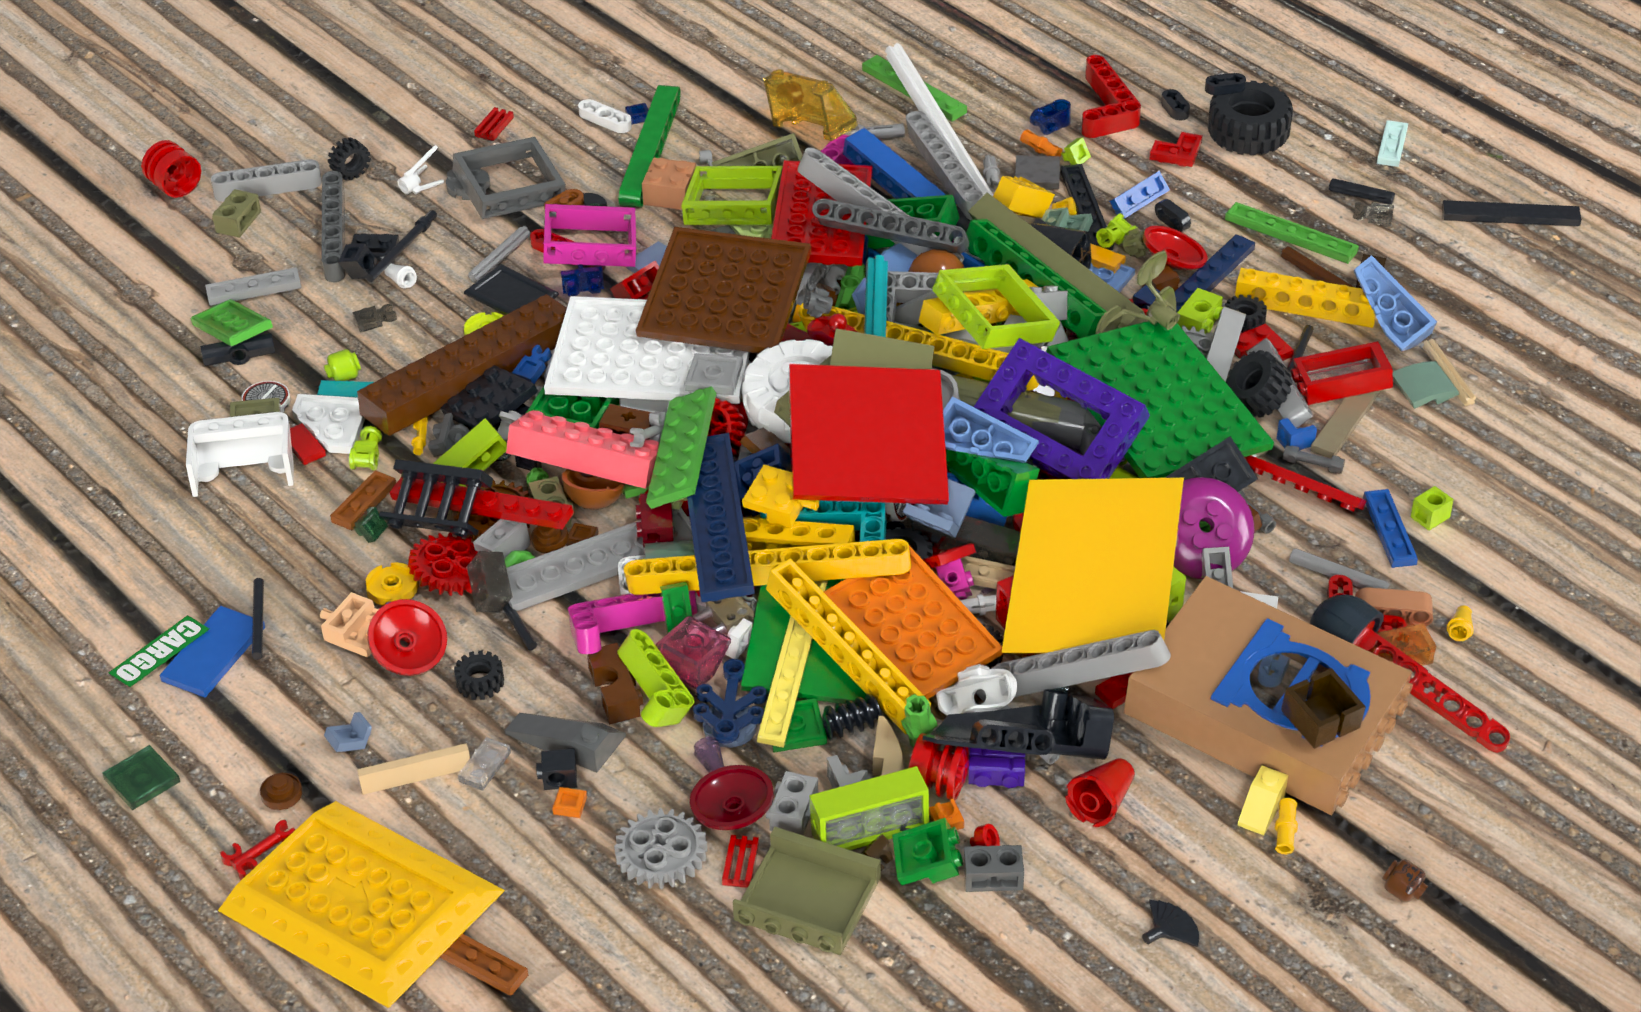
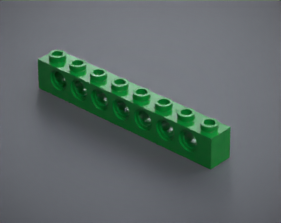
M979 219L970 221L966 232L969 240L968 250L970 254L979 257L986 266L1009 264L1022 280L1028 279L1038 287H1042V290L1043 286H1058V290L1068 291L1067 320H1059L1062 326L1071 329L1077 334L1078 338L1095 335L1097 325L1106 312L1105 309L989 220Z

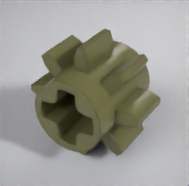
M1136 228L1128 231L1129 235L1124 236L1123 247L1130 256L1135 255L1138 258L1146 255L1145 251H1148L1143 241L1145 230L1139 231Z

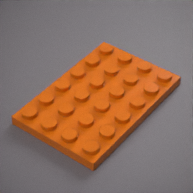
M909 546L912 566L908 572L899 575L848 578L827 589L824 593L900 672L929 699L936 695L938 691L958 682V672L974 665H986L1003 655L999 642Z

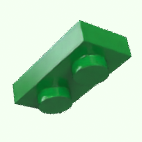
M681 582L661 586L660 591L668 638L690 635L686 629L693 623L687 583Z

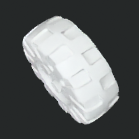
M794 339L780 342L779 345L772 348L768 347L760 352L757 358L747 366L743 374L744 382L742 383L743 404L752 426H756L758 430L764 427L767 431L774 433L784 443L791 444L790 427L774 413L777 400L789 391V364L820 365L832 354V346L824 345L823 342L816 340L796 341Z

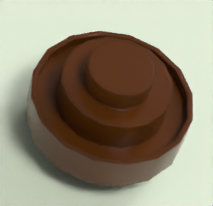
M537 526L531 533L532 545L535 550L541 553H549L561 549L569 540L566 526L563 530Z
M290 773L273 774L267 777L261 784V800L270 809H288L300 800L302 796L301 783L296 776Z

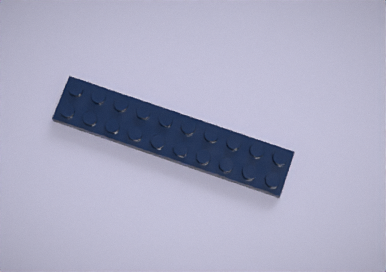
M729 433L707 436L696 492L694 495L687 497L702 602L755 594Z

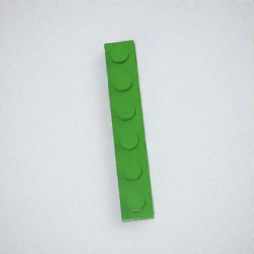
M876 55L862 63V70L910 97L889 61ZM924 82L946 119L953 122L967 113V106Z

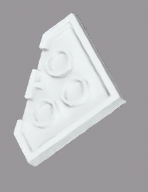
M298 394L292 409L293 417L300 424L303 423L329 453L350 454L355 441L359 439L365 418L360 415L358 398Z

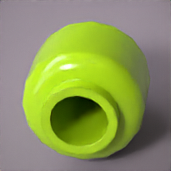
M348 349L328 355V364L324 365L328 379L333 378L334 381L354 379L358 376V371L361 370L355 352L351 353Z

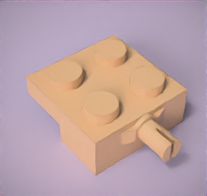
M351 592L334 612L323 608L320 612V618L326 620L321 625L324 641L368 658L371 654L367 640L368 627L374 614L378 611V609L374 608L373 600Z

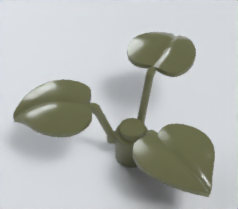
M1163 250L1151 256L1142 265L1137 275V284L1142 286L1146 283L1147 287L1156 297L1153 304L1149 307L1147 314L1143 315L1125 308L1121 309L1119 305L1113 306L1101 317L1095 334L1114 330L1120 324L1125 314L1150 321L1152 324L1158 322L1167 330L1172 329L1176 325L1180 314L1176 312V297L1173 288L1167 286L1158 293L1152 285V280L1162 272L1166 265V251Z

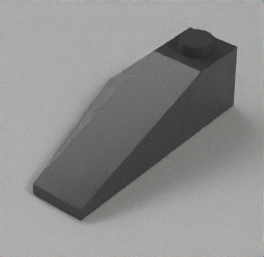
M519 713L505 729L506 735L544 751L574 749L576 764L596 773L626 737L625 732L603 723Z

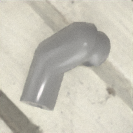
M838 265L830 267L824 278L826 286H830L836 291L835 295L839 294L841 289L837 280L842 279L841 275L845 276V270Z

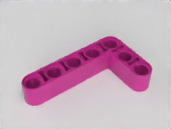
M689 591L692 615L698 612L695 591ZM661 593L645 595L626 594L577 603L568 607L571 633L580 654H593L602 649L601 632L665 621Z

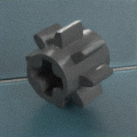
M815 287L814 292L808 291L803 302L804 309H808L807 314L815 318L821 317L822 314L828 315L833 304L832 297H828L829 292Z

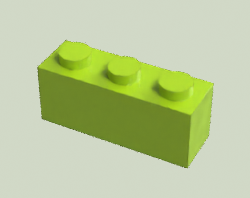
M485 418L433 464L484 471L506 452L507 442Z

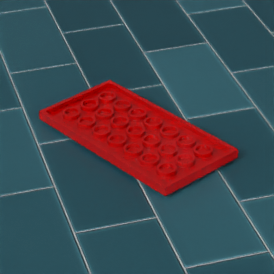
M784 160L771 239L811 244L812 251L808 263H822L824 265L842 264L849 267L862 266L865 234L821 225L812 211L814 203L819 199L837 200L798 172L797 169L800 161ZM839 164L871 187L872 166ZM825 209L820 213V215L824 216L828 214L830 210ZM845 214L842 220H848L851 214Z

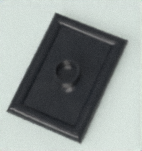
M503 264L498 265L464 291L465 295L504 315L546 294L553 299L559 296L557 291Z

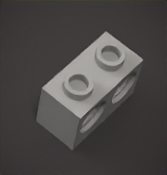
M788 771L785 772L782 782L778 781L776 784L774 802H772L771 807L766 812V818L770 820V831L774 827L804 835L811 817L809 795L818 793V778Z

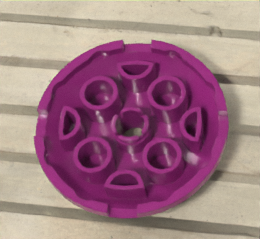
M1205 477L1191 478L1183 482L1177 532L1178 543L1175 548L1173 567L1181 573L1191 576L1190 578L1204 579L1202 578V549L1229 547L1232 571L1245 560L1251 550L1255 531L1253 516L1245 499L1230 485ZM1199 522H1207L1211 526L1210 532H1203L1199 527ZM1210 563L1211 569H1223L1222 565Z

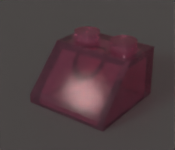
M688 616L658 641L656 647L680 680L696 689L699 685L706 684L715 675L731 643V638Z

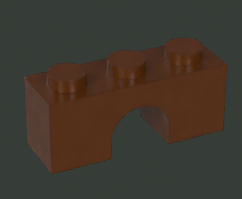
M618 643L602 646L600 651L587 654L588 669L595 687L608 685L600 687L602 707L609 725L641 717L640 705H644L641 690H636L634 687L636 686L635 678L618 655Z

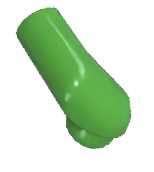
M514 550L507 555L497 569L502 570L535 557L529 551Z

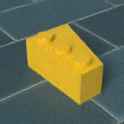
M1002 176L993 197L1017 215L1042 218L1046 209H1049L1055 194L1024 177Z

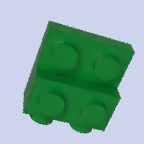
M946 818L892 835L897 879L901 885L929 877L933 884L959 875L958 867L963 866V859L955 845L960 843V837L955 827L951 828Z

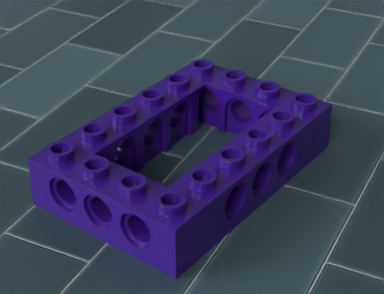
M1021 338L1018 339L974 405V408L1038 440L1039 443L1029 458H1033V465L1058 479H1109L1150 417L1145 404ZM1033 375L1041 386H1048L1058 391L1062 397L1066 398L1067 396L1080 403L1082 408H1089L1106 420L1083 456L1007 415L1008 412H1012V406L1021 392L1026 391V385Z

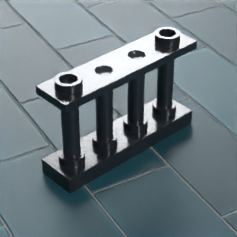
M395 460L393 469L401 474L403 479L393 513L380 511L379 514L381 518L388 522V526L396 529L408 526L452 532L453 535L464 538L467 537V534L478 535L479 531L468 524L477 490H480L481 487L491 488L493 483L491 476L480 469ZM416 479H421L424 481L415 515L403 514L412 482H415ZM437 482H444L446 486L437 517H425L434 485ZM459 484L466 485L467 491L458 521L446 520L455 488L459 487Z

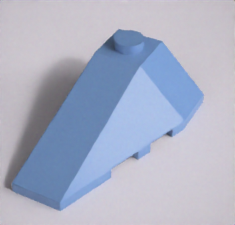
M953 396L943 409L945 448L947 450L1026 463L1039 443L1038 440Z

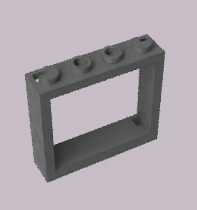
M536 137L453 153V172L482 219L544 206L545 202L565 191V182ZM532 157L547 182L485 195L471 170Z

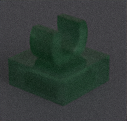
M375 506L369 507L354 523L356 526L353 527L358 536H364L368 543L375 542L388 527L386 521L379 516L380 513Z

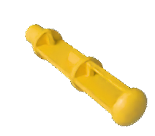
M428 416L413 423V428L417 430V437H414L411 441L415 455H422L423 448L426 446Z

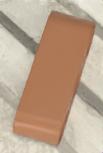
M1368 587L1359 589L1355 594L1356 597L1366 601L1383 613V615L1403 618L1407 626L1425 627L1433 621L1432 597L1426 592Z

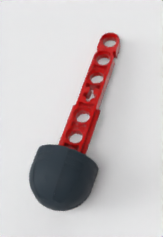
M1352 595L1333 596L1323 601L1315 609L1310 620L1311 625L1371 653L1373 652L1375 655L1381 653L1389 654L1393 659V663L1414 672L1415 676L1409 681V683L1413 684L1410 692L1411 695L1468 736L1476 737V741L1486 749L1498 753L1507 748L1510 733L1506 727L1493 718L1489 720L1485 712L1377 634L1383 622V613L1361 598ZM1430 686L1434 688L1433 692L1430 691L1428 694L1424 692L1425 688L1428 689ZM1441 694H1444V695L1441 697L1440 701H1439V702H1436V701H1437V697L1440 698ZM1449 700L1455 701L1459 705V709L1454 712L1448 711L1444 707V703ZM1472 716L1477 717L1481 720L1482 725L1472 728L1467 724L1466 719ZM1499 733L1504 737V742L1501 744L1492 743L1489 735Z

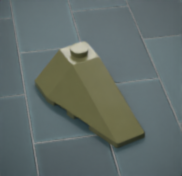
M792 133L712 162V165L783 166L784 160L801 161L802 153L795 134Z

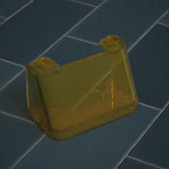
M782 69L774 70L771 72V75L763 78L773 126L782 127L785 121H792L793 125L806 121L823 126L824 139L833 141L858 125L855 113L834 85L826 80L821 81L784 72Z

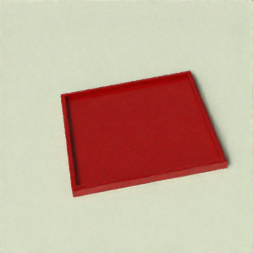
M789 364L793 499L948 505L949 493L940 370Z

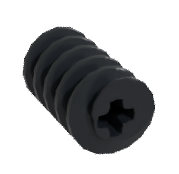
M867 694L865 699L857 697L854 702L846 700L844 705L836 703L834 709L831 706H825L822 722L829 741H832L833 732L836 731L838 736L842 738L845 728L850 735L854 734V726H857L859 731L863 732L864 723H867L870 729H874V720L878 721V717L882 716L875 697L872 694Z

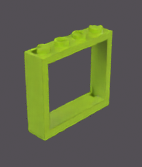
M696 166L681 205L684 225H772L775 218L783 166ZM700 171H707V174H702L701 176ZM704 189H771L767 200L700 201Z
M1009 264L940 270L932 289L982 349L1014 346L1019 338L1030 344L1052 342L1060 325V321ZM998 289L1027 323L992 326L963 292Z

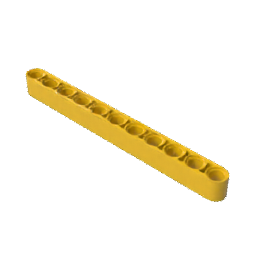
M802 303L798 313L804 328L807 330L808 324L815 317L807 314L808 309H804ZM833 306L828 315L822 314V316L842 314L846 317L848 325L857 332L864 333L865 315ZM886 321L887 338L934 346L932 365L991 381L1009 354L991 348L982 349L980 345ZM1034 375L1027 383L1026 391L1034 390L1038 387L1039 383H1037Z
M902 539L748 551L754 586L767 585L770 570L790 558L812 581L899 575L908 572L912 566L909 544ZM695 555L632 560L624 566L628 591L634 595L661 593V586L681 582L687 583L688 591L700 590Z

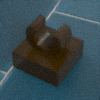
M883 834L873 840L860 853L876 859L881 858L886 864L893 859L889 851L883 850L890 843Z

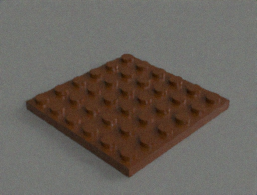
M674 227L637 325V337L760 353L768 347L772 348L782 342L812 251L811 244Z

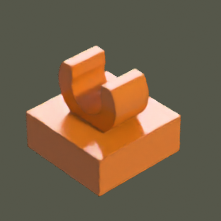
M950 799V802L943 804L938 802L935 806L929 807L931 822L946 818L951 828L955 827L957 830L964 828V819L954 799Z

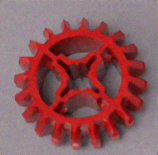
M715 398L707 435L713 436L729 433L733 455H737L735 448L742 445L739 440L745 436L742 430L746 428L745 423L742 422L744 417L739 413L738 408L734 405L732 406L728 401ZM718 415H725L727 423H722L718 419Z

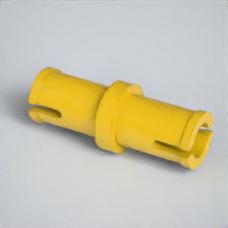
M1291 798L1280 800L1279 818L1275 822V830L1277 831L1275 849L1278 853L1284 855L1293 853L1294 834L1298 830V823L1296 821L1297 802Z

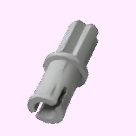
M986 155L983 160V177L986 179L990 190L995 192L994 185L997 188L999 184L1000 169L997 167L996 158Z

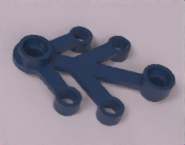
M739 659L727 660L723 665V675L727 680L725 701L713 691L709 684H701L696 688L697 699L701 702H709L723 715L722 719L717 718L710 712L708 705L701 703L693 708L694 719L698 722H706L713 728L712 736L714 740L722 744L736 741L740 735L739 730L748 724H760L764 710L760 706H752L748 709V713L733 720L735 714L753 703L763 704L767 700L766 689L756 686L748 694L736 701L738 683L742 680L745 671L744 663Z

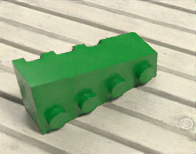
M946 449L947 470L966 486L974 489L976 494L1003 517L1024 513L1029 480H1037L1039 468L1028 463Z

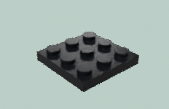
M494 365L486 369L475 381L467 384L465 389L456 396L449 398L447 403L440 408L444 415L452 413L453 420L464 424L470 429H473L485 418L494 427L502 421L499 417L500 411L506 413L515 411L535 395L538 390L535 384Z

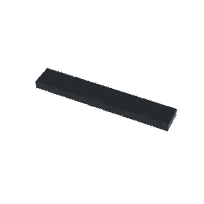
M1083 165L1061 166L1060 173L1069 196L1073 197L1075 201L1077 215H1092L1093 223L1088 231L1090 243L1100 246L1097 242L1096 234L1099 229L1106 228L1107 225ZM1114 244L1111 247H1106L1105 249L1113 250Z
M1443 200L1442 202L1443 220L1559 226H1580L1582 221L1579 206Z

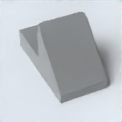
M1229 547L1202 549V578L1208 576L1233 588ZM1210 563L1222 565L1223 569H1211Z
M838 755L827 757V777L833 789L868 779L867 770L849 774L846 764H841Z

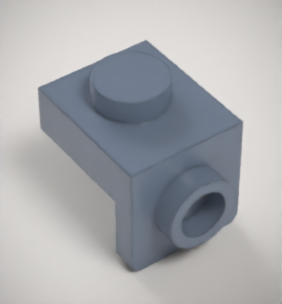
M355 712L349 725L327 727L324 737L336 752L365 749L372 726L361 712Z

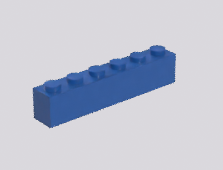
M866 128L845 138L843 155L855 165L872 166V179L894 198L946 195Z

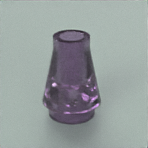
M704 737L695 743L694 756L709 773L718 768L725 767L718 741L714 740L713 737Z

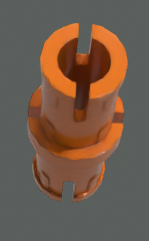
M1028 129L1024 130L1021 134L1020 141L1034 148L1035 152L1043 153L1047 156L1061 157L1063 149L1049 142L1046 137H1040Z

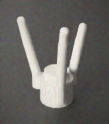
M436 145L410 170L405 172L403 177L398 179V186L404 194L413 192L416 195L423 190L444 183V180L441 179L419 186L421 180L418 175L427 168V165L419 167L437 150L438 147Z

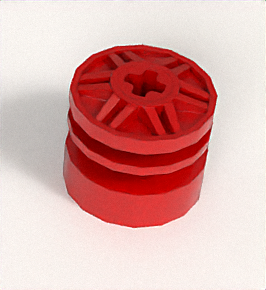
M162 140L153 144L146 151L141 165L143 175L165 194L173 198L183 197L194 190L200 181L202 172L201 165L197 159L170 140Z
M921 733L913 748L909 768L918 767L929 791L933 783H935L937 797L942 798L946 792L948 800H957L968 774L969 747L957 746L956 748L953 745H945L942 751L941 744L922 740L923 735L927 734Z

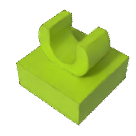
M1083 137L1076 138L1064 148L1065 152L1061 153L1063 160L1069 161L1070 165L1082 164L1091 157Z

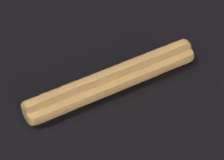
M1425 340L1423 342L1424 351L1432 361L1438 363L1459 391L1457 396L1465 406L1473 405L1476 396L1435 340Z

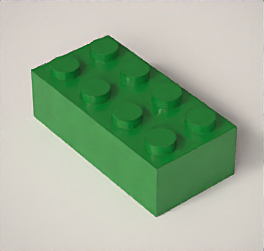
M953 195L887 199L911 217L955 226L960 218ZM934 232V234L939 236L940 232ZM866 235L869 248L879 249L895 245L889 239Z

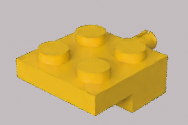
M764 464L744 496L742 503L744 508L767 514V521L791 528L803 507L816 511L820 501L793 499L792 472Z

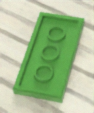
M232 299L190 318L195 327L231 347L273 328L270 319Z

